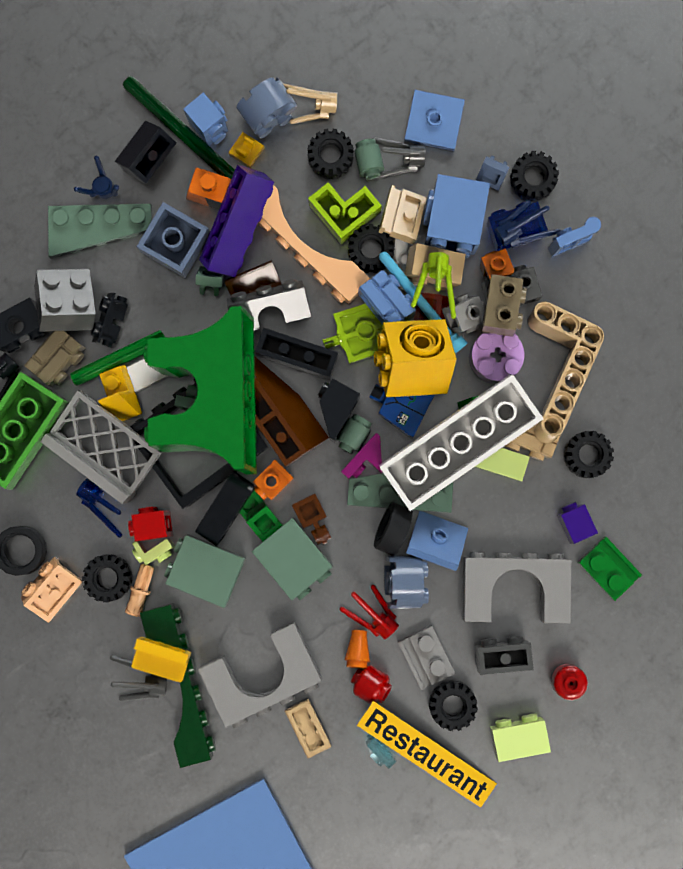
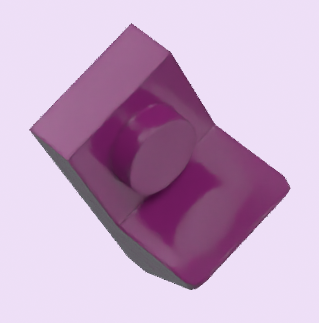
M375 433L341 471L348 479L352 475L357 478L365 470L366 466L363 464L365 461H368L382 474V470L379 467L382 463L380 435Z

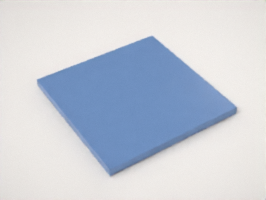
M265 778L124 855L130 869H312Z

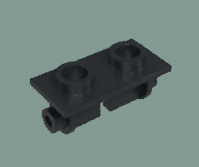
M108 293L107 297L103 296L99 305V311H101L99 321L94 322L93 329L91 330L92 342L100 343L102 339V345L112 348L113 343L116 344L121 326L113 324L112 321L116 319L123 322L128 307L126 303L127 298L117 296V299H114L116 293Z

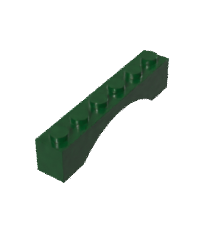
M174 603L140 613L146 638L184 650L189 648L186 633H181L179 625L183 623L179 607L175 608ZM189 659L183 681L180 682L183 699L182 718L178 733L173 742L180 768L209 761L213 757V752L216 751L213 736H208L206 726H209L208 714L206 710L202 711L199 700H203L200 685H195L193 675L196 674L193 659Z

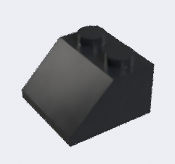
M332 378L330 383L324 382L318 393V398H320L319 402L330 441L335 443L358 403L360 393Z

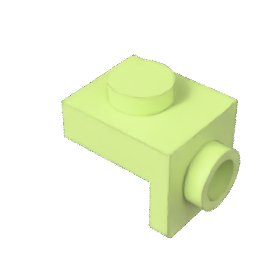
M170 538L165 539L149 551L146 550L141 541H134L132 543L135 548L132 550L133 555L139 563L144 562L145 565H149L155 560H158L159 563L163 562L173 555L170 550L175 548Z

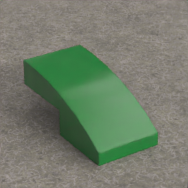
M253 491L240 514L263 542L283 525L263 499Z

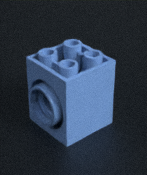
M438 174L434 190H429L423 225L427 226L424 245L466 254L465 258L475 255L480 244L490 183Z

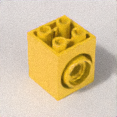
M446 320L383 322L382 332L377 335L378 351H374V365L379 367V386L384 387L385 396L402 397L447 394L457 359Z

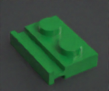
M603 537L597 545L577 562L613 601H616L642 576L607 537Z

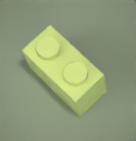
M528 714L522 716L520 721L511 722V719H502L496 721V725L490 726L495 756L498 762L550 753L551 749L545 720L542 717H537V714Z

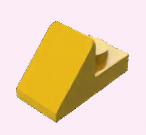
M121 365L99 374L107 397L98 400L103 408L122 422L142 414L126 365Z

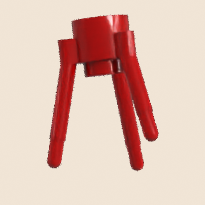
M371 585V589L386 615L383 612L378 615L356 592H352L351 596L374 619L372 621L373 625L344 607H340L339 610L370 630L376 637L380 635L384 640L390 637L399 627V624L395 621L397 616L388 609L384 598L376 586Z

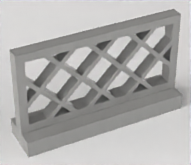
M77 390L50 433H46L40 441L121 504L132 501L137 494L136 490L162 453V451L148 446L145 438L81 390ZM80 399L88 405V416L77 417L76 405ZM104 416L108 419L110 431L98 433L95 417ZM90 418L92 434L81 435L78 420ZM73 421L75 437H66L60 432L65 422ZM117 432H125L129 435V447L118 448ZM110 434L113 449L101 451L99 435ZM93 437L95 452L87 453L83 449L81 438ZM145 447L153 454L148 462L139 464L136 448ZM131 449L134 465L121 466L119 451ZM114 452L116 467L107 468L103 465L102 454ZM134 468L136 479L132 485L124 481L122 469Z

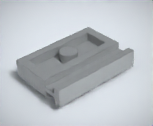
M432 625L398 642L421 690L455 674Z

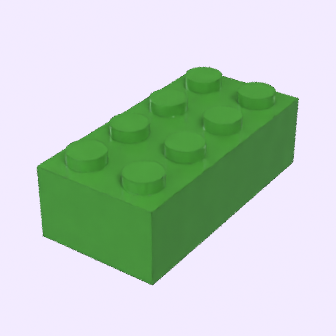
M22 372L18 374L0 401V486L11 490L14 489L43 444L40 441L44 435L50 433L69 404L67 400Z

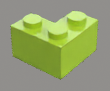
M328 182L308 198L311 209L341 245L353 235L356 229L359 230L360 226L368 224L379 215L382 205L366 186L347 201H344Z

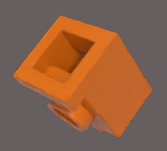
M274 460L253 481L257 485L254 491L263 500L267 497L273 500L294 478L277 460ZM269 477H275L276 484L273 487L268 486L266 483Z

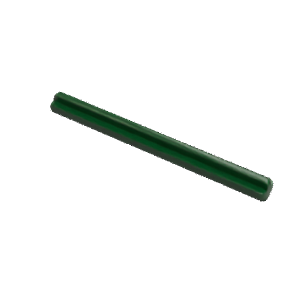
M130 75L124 80L123 86L132 96L219 175L232 179L235 169L133 76Z

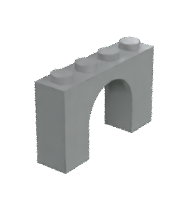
M470 552V557H463V621L491 622L492 589L496 580L505 572L520 569L529 572L539 584L541 591V622L571 624V560L564 559V554H548V558H538V553H522V558H512V553H496V558L485 557V552Z
M295 622L270 634L282 659L284 676L281 683L268 693L254 694L243 689L236 681L225 655L198 669L225 728L230 725L233 728H237L248 722L247 717L255 713L259 717L271 711V705L278 702L281 705L287 704L295 699L294 694L300 691H304L307 694L319 688L318 683L322 681V677Z

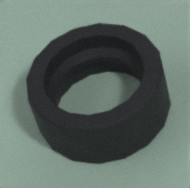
M394 502L388 506L376 532L374 540L375 549L392 556L397 554L409 531L413 517L412 510L410 511L407 507Z
M15 526L1 532V570L14 576L27 575L39 569L43 564L47 553L46 542L38 531L27 526ZM17 535L28 537L35 545L34 558L25 566L13 565L5 556L7 542Z

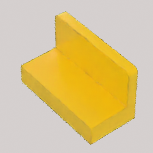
M142 636L137 638L132 668L179 683L183 681L191 651Z

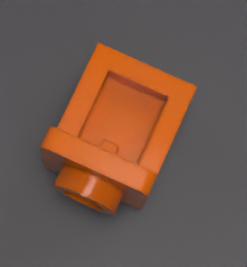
M506 248L500 251L489 252L481 257L480 270L483 277L488 276L490 280L491 274L500 276L514 274V268Z

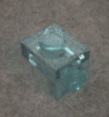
M368 733L366 745L372 751L370 754L371 758L380 767L385 764L390 769L397 762L396 758L378 739Z

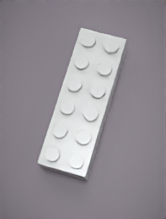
M508 375L385 460L379 467L411 511L543 420V417L514 375Z

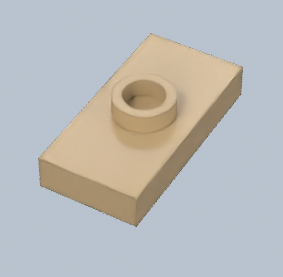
M309 698L285 709V713L307 758L332 746Z

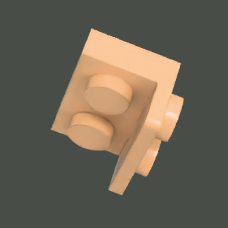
M55 557L50 562L47 561L41 566L37 578L33 582L27 583L21 592L23 605L48 623L82 583L79 577L63 567Z

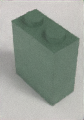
M294 518L290 519L252 551L291 600L296 597L301 600L312 591L309 588L311 584L316 580L322 583L332 574L329 569L333 565Z
M189 534L185 535L184 539L179 538L174 550L178 555L174 563H169L164 577L168 578L166 584L225 608L246 558Z

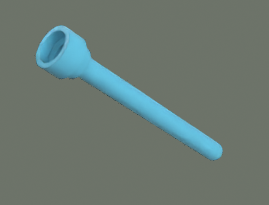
M381 252L379 254L380 261L396 277L402 288L413 299L416 287L387 252ZM420 294L416 305L429 320H441L436 311ZM448 327L456 354L468 342L462 335L454 334Z

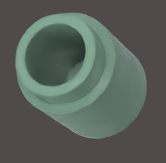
M364 139L357 142L354 153L359 175L368 180L380 177V173L385 168L379 145L376 144L375 139Z
M353 414L351 419L348 418L336 439L341 442L338 447L350 454L354 450L359 452L371 432L369 428L372 423L357 414Z

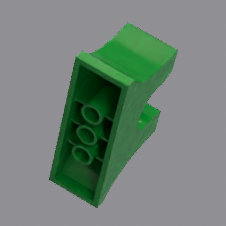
M242 306L230 307L228 312L219 321L199 332L178 337L147 339V347L144 348V360L149 367L166 376L176 378L194 376L198 388L195 402L185 412L176 415L161 414L148 419V426L144 430L145 441L148 442V446L162 452L202 451L214 453L223 457L233 469L246 475L257 474L254 318Z

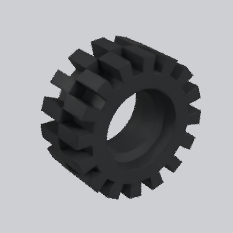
M327 128L324 129L323 133L319 131L316 133L315 138H311L310 145L307 148L309 165L316 174L319 173L322 178L328 176L329 179H333V176L339 178L342 177V173L346 174L349 171V167L353 164L354 148L353 144H351V139L346 137L344 132L338 133L337 129L334 128L333 131H328ZM327 145H334L341 152L340 158L334 163H327L321 158V151Z
M531 151L530 154L525 153L521 158L517 159L510 174L512 179L510 183L511 187L514 186L515 188L514 192L521 194L520 198L524 199L526 197L530 201L534 199L539 201L543 197L549 196L558 182L559 170H556L557 163L551 161L552 157L550 155L546 157L544 156L545 152L541 151L540 154H536V151ZM531 167L539 168L544 174V181L539 185L529 184L525 179V171Z
M369 224L366 227L362 225L359 230L356 229L353 235L350 236L348 255L351 261L361 270H364V273H378V270L386 268L380 261L379 255L375 258H368L363 255L361 246L366 240H376L381 245V252H387L393 258L395 250L394 239L388 233H379L380 225L373 226V224Z
M584 431L576 434L565 446L566 452H564V457H566V466H569V470L579 477L594 478L603 475L611 467V461L614 460L612 456L614 449L610 446V440H606L604 438L605 435L599 434L597 431ZM586 444L593 445L598 450V459L592 465L584 464L579 457L580 449Z
M112 554L97 556L95 559L90 560L87 563L88 566L83 570L85 572L84 576H82V581L85 584L83 585L84 590H87V594L90 597H94V600L98 602H111L120 599L128 592L129 586L132 584V571H129L128 567L130 566L128 563H125L121 557H116V555ZM104 568L114 570L117 575L116 584L109 589L103 588L98 583V574Z
M449 681L448 683H441L438 688L436 687L433 690L434 692L429 698V709L434 721L441 728H446L448 731H453L454 729L460 731L465 726L467 728L471 721H474L476 718L475 713L478 710L477 700L468 686L459 681ZM458 696L462 699L463 709L458 715L451 716L444 712L443 703L447 697Z

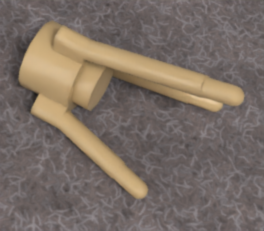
M283 84L288 94L315 98V110H320V113L290 119V124L315 119H329V113H336L337 93Z

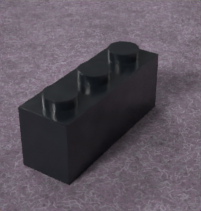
M264 327L255 350L256 355L328 380H331L338 359V352Z

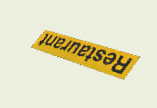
M374 701L357 724L358 727L480 808L497 785V783Z

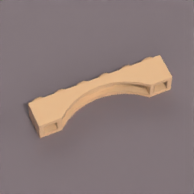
M273 185L272 195L266 201L262 219L258 224L266 232L271 229L278 236L275 240L285 250L290 248L296 254L294 256L295 260L302 267L305 268L308 265L314 271L312 276L321 285L326 283L332 288L331 294L341 304L345 301L350 305L359 296V287L370 278L353 261L338 260L325 256L301 241L287 223L280 206L278 189Z

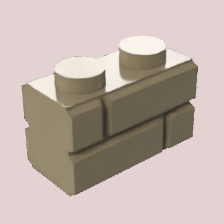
M53 331L24 366L46 385L53 387L56 384L59 386L66 379L68 368L71 365L76 366L83 359L85 354L82 352L85 347L66 331Z

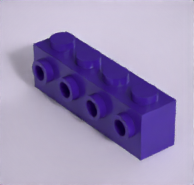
M237 164L199 258V261L207 270L235 277L238 269L242 267L246 249L252 243L256 225L262 219L266 201L273 192L274 181L265 173Z

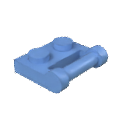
M590 217L586 220L584 226L572 231V228L569 227L558 232L548 247L551 257L590 241L593 234L601 228V221L597 217Z

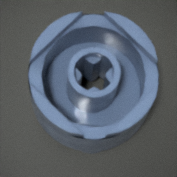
M273 77L266 79L249 91L251 93L250 98L246 101L243 97L236 107L252 131L260 139L269 135L272 132V128L276 125L284 126L290 122V119L293 118L291 113L298 107L296 101L291 94L286 92V87L278 77L276 80Z
M413 555L386 556L385 560L390 562V566H384L385 595H390L391 602H386L388 609L421 608L423 604H428L429 592L428 588H424V577H428L427 561H422L421 558Z

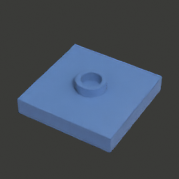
M415 90L404 142L455 151L465 99Z
M419 511L406 553L456 571L460 563L469 528Z

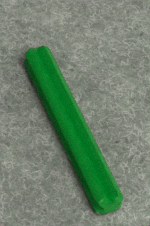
M158 330L71 372L72 382L79 386L100 376L99 374L143 355L144 348L147 347V339L166 338L164 333Z

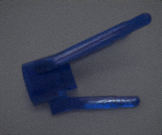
M88 478L85 479L78 488L76 496L81 498V503L88 507L118 538H121L122 533L93 504L96 505L99 502L117 515H120L121 511L102 498L104 491Z

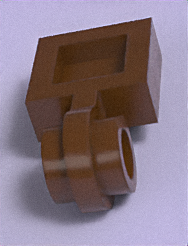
M316 494L293 504L292 507L303 529L313 525L315 529L311 533L317 545L321 543L323 545L327 544V540L331 539V536L325 524L322 526L318 524L319 521L327 518Z

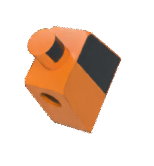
M196 168L186 199L219 210L231 179Z

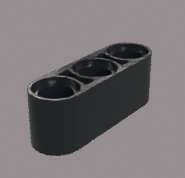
M233 471L195 532L215 546H218L256 485L236 471Z

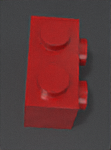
M158 507L139 508V514L131 515L132 520L128 521L129 534L131 537L134 536L135 541L174 536L170 510L158 511Z

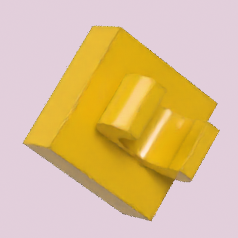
M242 132L228 153L231 157L251 169L264 150V145Z

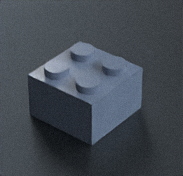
M163 202L136 247L142 254L186 278L204 248L210 231L206 226Z

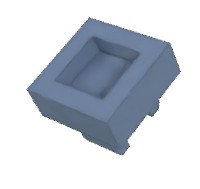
M486 156L476 181L490 183L491 188L499 191L510 167L507 166L505 161L502 164L494 160L495 156Z

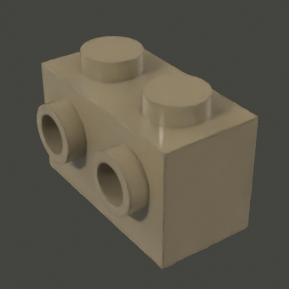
M491 274L482 332L513 337L516 329H521L523 314L519 313L520 303H525L527 288H522L523 279Z

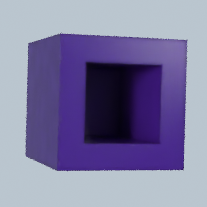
M573 502L561 508L563 513L558 514L557 517L570 544L578 543L598 534L585 504L577 506V503Z

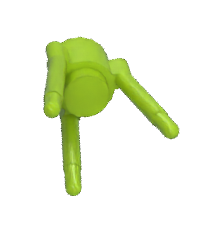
M432 252L428 255V262L423 263L422 273L411 302V307L414 308L416 306L428 273L431 278L435 279L436 291L441 290V280L445 277L451 318L455 319L456 311L451 278L452 266L449 265V256L446 253Z

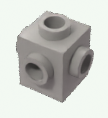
M468 293L454 298L455 319L451 318L449 306L442 309L448 327L453 333L463 331L470 333L481 328L480 323L483 322L485 304L479 295L469 297Z

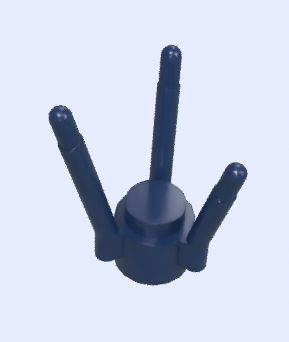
M94 156L99 176L93 180L92 189L74 187V191L89 195L92 198L98 196L101 199H109L112 196H118L119 186L114 185L106 177L99 156Z
M527 200L506 219L498 222L499 226L495 228V232L502 245L507 246L510 244L511 248L519 244L556 235L560 232L561 229L558 228L519 238L522 235L520 227L548 211L550 207L546 205L517 222L514 219L531 204V201Z

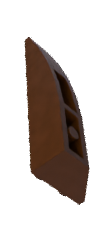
M254 356L256 425L285 467H288L329 439V437L301 396Z

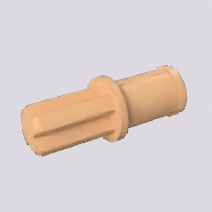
M143 563L140 565L135 584L130 586L131 594L125 613L141 617L140 613L143 611L147 595H150L148 588L154 571L153 566Z

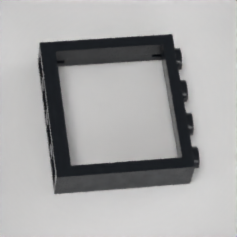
M194 378L193 381L195 383L193 384V386H197V382ZM184 386L172 395L174 399L169 403L165 404L162 402L151 410L153 414L144 420L142 417L130 427L143 436L145 427L148 426L149 418L161 414L171 415L179 409L174 405L176 396L186 397V387ZM256 431L257 457L269 447ZM145 447L138 448L148 461L153 453ZM157 459L152 467L182 509H187L228 479L233 471L237 472L227 463L188 493L184 494L159 459Z

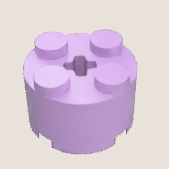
M484 332L474 342L469 353V363L472 371L481 380L491 384L498 383L508 375H516L524 362V348L516 334L511 337ZM495 351H498V354L502 355V358L498 362H496L495 358H491L490 356Z

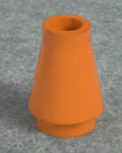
M351 631V638L344 659L347 661L346 667L364 669L367 667L368 662H370L367 631Z

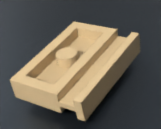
M392 185L388 191L378 232L388 233L390 237L414 245L417 240L427 197L402 189V191L395 189V186Z

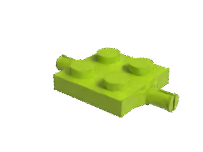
M362 304L334 313L337 335L322 339L323 344H325L324 347L328 349L340 345L346 353L349 364L373 357L374 351H378L377 335L382 332L383 325L366 304Z

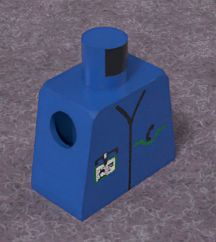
M376 384L369 398L383 404L378 413L379 416L412 439L434 395L386 397L384 387Z

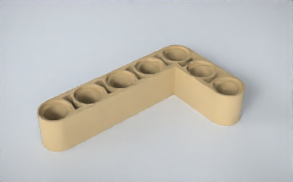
M545 301L538 303L529 315V327L533 331L570 348V352L541 414L543 420L538 422L535 427L537 439L547 444L555 441L565 429L603 343L604 332L599 326ZM537 314H543L547 321L541 320ZM561 325L567 326L570 332L564 331ZM585 336L590 337L594 343L587 342ZM575 358L581 359L584 365H579ZM565 380H570L574 384V388L567 386ZM555 402H560L565 410H559L555 406ZM544 424L551 425L555 433L548 432Z

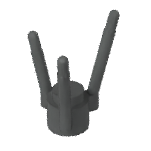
M377 137L372 138L375 139L376 143L397 147H382L381 151L403 155V164H408V166L381 172L380 177L371 180L407 172H417V167L425 166V146L406 144Z
M114 655L110 656L112 661L129 667L132 665L133 661ZM151 674V676L146 675L145 683L112 682L111 687L144 689L145 691L122 695L119 697L120 701L159 698V695H166L167 679Z

